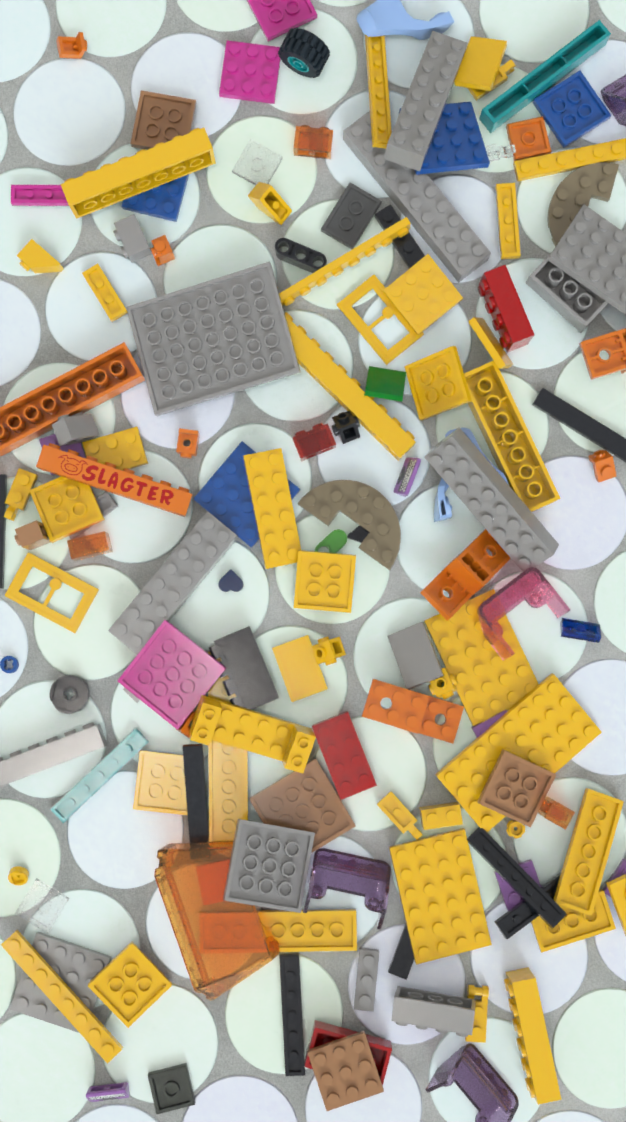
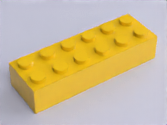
M529 967L506 972L507 979H504L506 991H508L511 997L508 999V1003L515 1017L512 1018L514 1030L517 1031L519 1037L516 1038L519 1051H521L522 1057H524L520 1058L527 1077L525 1078L527 1090L531 1098H535L538 1105L562 1100L536 978Z

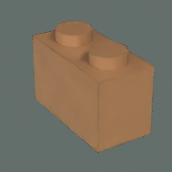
M37 520L15 529L17 534L14 535L18 546L34 550L51 543L43 523Z

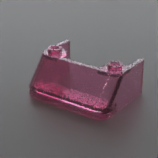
M530 567L480 604L477 609L484 637L503 661L515 653L502 637L503 629L497 621L525 600L533 608H540L547 604L557 618L570 611V608L537 568Z

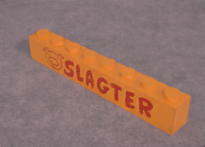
M49 443V446L43 444L36 465L38 469L182 517L186 516L192 497L189 489L180 486L176 489L171 487L169 482L161 480L158 483L152 481L153 477L142 474L140 477L134 475L135 471L124 468L122 471L116 469V465L105 462V464H101L94 457L86 456V458H83L76 451L68 449L65 452L60 450L58 445Z

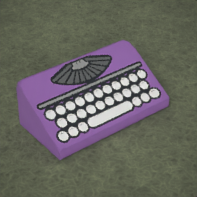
M409 457L405 459L394 488V493L404 497L408 496L421 459Z
M127 1082L90 1086L86 1093V1098L90 1102L129 1098L130 1096L129 1084Z

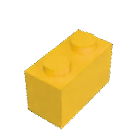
M458 802L419 807L421 824L424 830L463 824L461 808Z

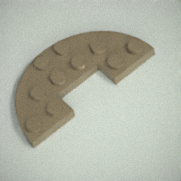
M601 162L585 165L570 173L559 184L551 198L547 218L548 228L550 229L555 247L583 204L589 206L591 198L606 202L610 200L619 164Z
M335 480L315 487L297 503L328 527L339 512L346 515L369 532L358 548L389 571L391 570L400 550L401 530L396 512L390 502L379 491L358 481Z

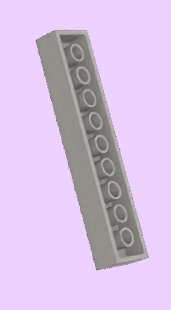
M370 111L344 130L343 141L402 214L408 218L411 225L458 283L488 261L491 252L427 174L416 175L414 169L385 160L386 149L372 147Z

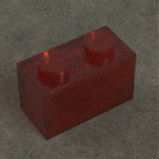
M319 423L312 427L313 430L307 432L302 430L294 434L295 437H292V441L301 462L336 448V442L328 424L323 425V423Z

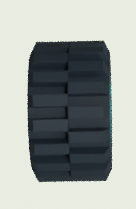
M291 28L278 54L282 62L292 71L305 77L316 78L322 72L330 56V50L315 34L301 28Z

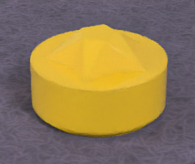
M21 866L13 867L9 871L8 880L14 885H24L28 881L29 872Z

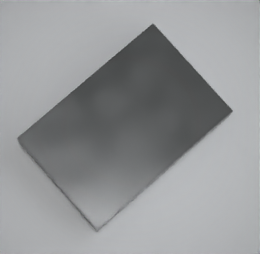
M349 182L322 226L321 232L348 248L354 249L382 201Z

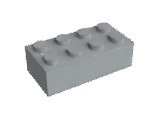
M549 254L528 277L526 284L582 333L607 306L608 302L547 260L550 256Z
M397 986L391 1021L396 1022L400 1026L411 1024L416 1025L418 1029L426 1030L433 1028L440 1033L450 1031L456 1032L458 1036L467 1037L472 1035L476 999Z

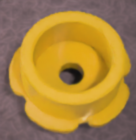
M510 820L506 825V832L510 837L520 838L525 833V825L520 822Z

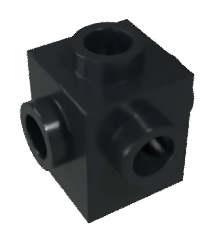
M350 410L332 417L334 423L331 426L335 436H339L343 444L360 438L358 427H360L359 421L356 416H352Z

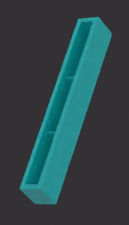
M598 20L484 107L479 120L492 133L535 98L543 94L607 44L611 33Z

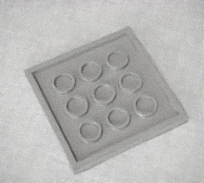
M238 819L223 900L301 913L315 833Z
M37 932L32 944L34 949L93 1013L98 997L88 987V983L109 964L111 956ZM23 970L10 1010L78 1032Z

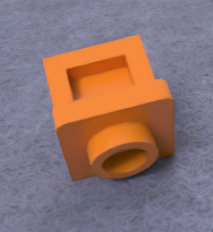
M78 32L76 37L58 36L56 39L59 58L81 59L84 52L87 51V41L84 39L83 32Z
M598 450L588 456L589 460L593 463L595 478L598 482L617 477L613 456L609 452Z

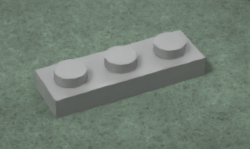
M359 948L354 1010L374 1012L379 950Z

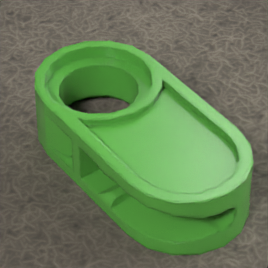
M339 529L332 531L316 546L315 551L318 552L319 548L327 547L329 553H337L347 542L346 533Z

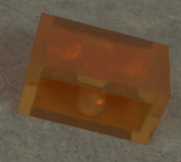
M308 125L296 126L294 156L331 159L333 130L327 127L311 128Z
M105 531L67 540L71 559L75 561L113 552L109 533Z
M548 796L545 797L538 814L565 830L575 813Z

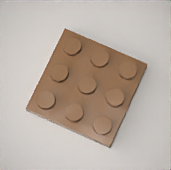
M141 90L130 143L131 147L148 150L158 143L171 141L175 136H183L190 133L197 104L196 100Z
M503 749L477 802L531 828L556 774Z
M365 1031L307 1050L326 1111L384 1092Z

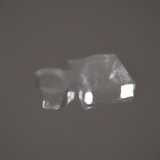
M491 144L485 147L489 161H497L503 157L511 158L513 153H516L515 145L503 147V145L496 146Z

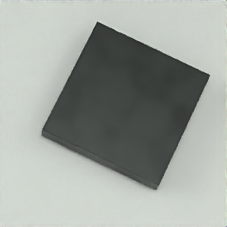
M187 1063L148 1073L156 1115L195 1105L196 1102Z

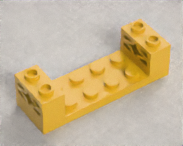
M201 695L189 730L190 740L209 746L211 740L277 759L283 762L284 768L299 773H304L316 738L312 728Z

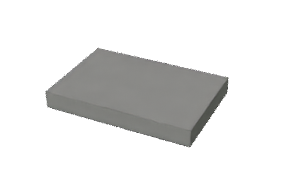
M423 621L387 636L406 689H413L444 676Z

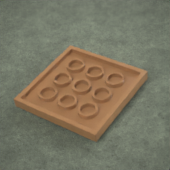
M316 758L306 764L304 773L293 771L249 798L263 823L314 832L312 853L356 826Z

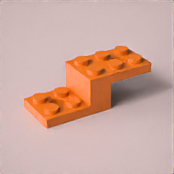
M626 328L579 343L591 380L621 371V374L626 373ZM600 351H606L609 354V359H601L599 356Z
M485 529L420 593L448 621L511 558ZM486 549L492 552V556L487 553ZM443 590L449 593L450 598L444 596Z
M372 679L362 717L453 744L464 706ZM386 697L390 698L392 702L391 707L388 709L382 708L380 704L381 700ZM437 714L445 716V722L441 725L435 723V716Z

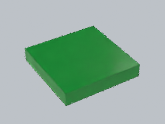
M369 366L364 396L402 402L406 372Z

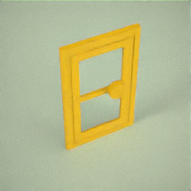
M372 275L341 300L337 306L384 363L388 365L420 339L424 333L422 332L418 335L383 291L385 289L384 285L375 275ZM373 289L387 307L382 310L381 317L370 326H367L351 306ZM394 314L408 330L409 334L388 350L371 329L383 319H390Z
M28 552L5 596L76 633L99 589ZM32 567L54 577L49 583L51 590L43 604L19 592ZM61 582L84 593L71 619L47 607L55 590L61 588Z

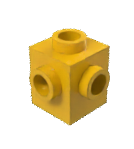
M329 636L318 640V644L311 646L317 664L325 662L327 666L336 663V658L346 655L340 637L329 639Z
M444 667L442 668L444 676L430 681L431 684L428 686L433 696L436 695L438 698L443 697V699H447L454 695V691H457L455 685L458 682L454 674L450 675L448 669Z

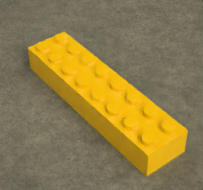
M196 128L186 135L175 136L166 143H158L151 149H143L133 156L122 157L113 164H105L98 170L87 171L77 178H69L60 185L77 219L216 164L214 151L205 128Z
M494 360L464 373L472 400L468 405L499 470L504 473L512 490L531 512L561 499Z

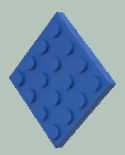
M471 102L449 103L445 105L420 171L415 170L416 175L488 168L490 161Z
M242 441L193 500L252 548L259 540L243 455L256 452ZM287 479L291 500H293L300 489Z

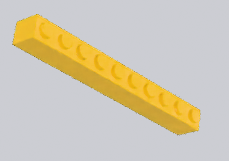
M285 312L298 364L346 411L350 410L352 416H356L359 423L399 461L415 445L416 442L414 441L415 437L408 430L405 432L400 427L401 423L395 417L391 418L383 405H377L373 401L374 397L364 396L365 392L360 388V383L355 378L351 379L346 374L347 371L342 365L339 364L337 366L333 362L334 358L327 351L324 353L319 348L320 344L314 338L310 339L306 335L305 329L300 325L297 327L292 322L293 318Z

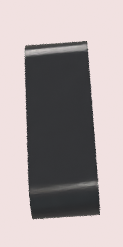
M280 238L275 243L277 258L311 273L327 265V259L321 252L287 238ZM285 246L288 248V250L286 252L279 251V248ZM302 253L306 257L304 259H298L296 256ZM315 261H321L323 265L317 267L313 263Z

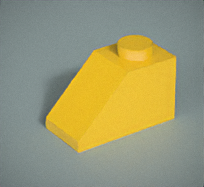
M258 182L248 194L249 199L256 207L279 225H282L292 212L291 208L269 184Z
M33 239L17 254L21 261L19 264L26 271L30 269L35 274L63 271L61 264Z

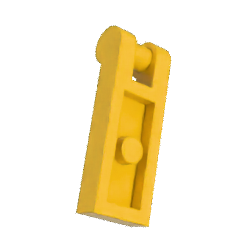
M468 984L467 998L474 999L475 995H480L481 1000H476L472 1035L465 1037L466 1042L486 1043L489 987L485 985L475 987V985Z

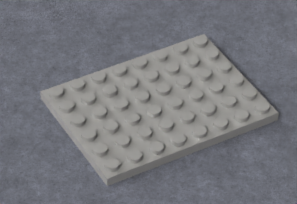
M270 261L126 307L155 416L301 372Z

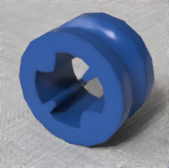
M5 656L0 661V668L5 673H14L19 667L18 660L13 656ZM12 659L14 661L12 663L14 667L12 669L8 668L7 670L5 668L7 666L5 662L7 660L11 661Z

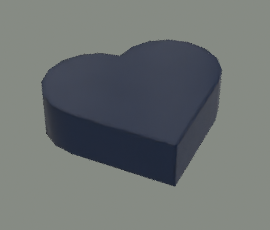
M230 569L220 579L218 586L223 592H229L230 590L239 592L243 589L244 583Z

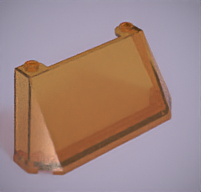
M234 841L170 843L157 852V858L160 860L159 867L155 869L154 877L193 989L197 993L205 994L206 999L209 1001H213L271 962L280 953L279 943L272 936L266 937L254 905L223 900Z

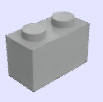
M135 214L114 223L116 230L113 231L117 241H122L124 245L121 247L125 258L129 257L131 263L152 254Z
M80 412L70 417L69 414L58 417V421L52 424L60 446L82 443L100 435L92 414L83 415Z

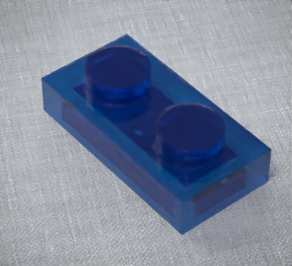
M562 618L560 622L561 637L600 642V624Z

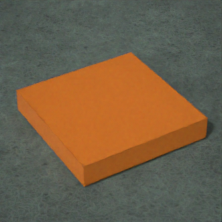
M543 116L506 125L514 161L551 154L552 151Z

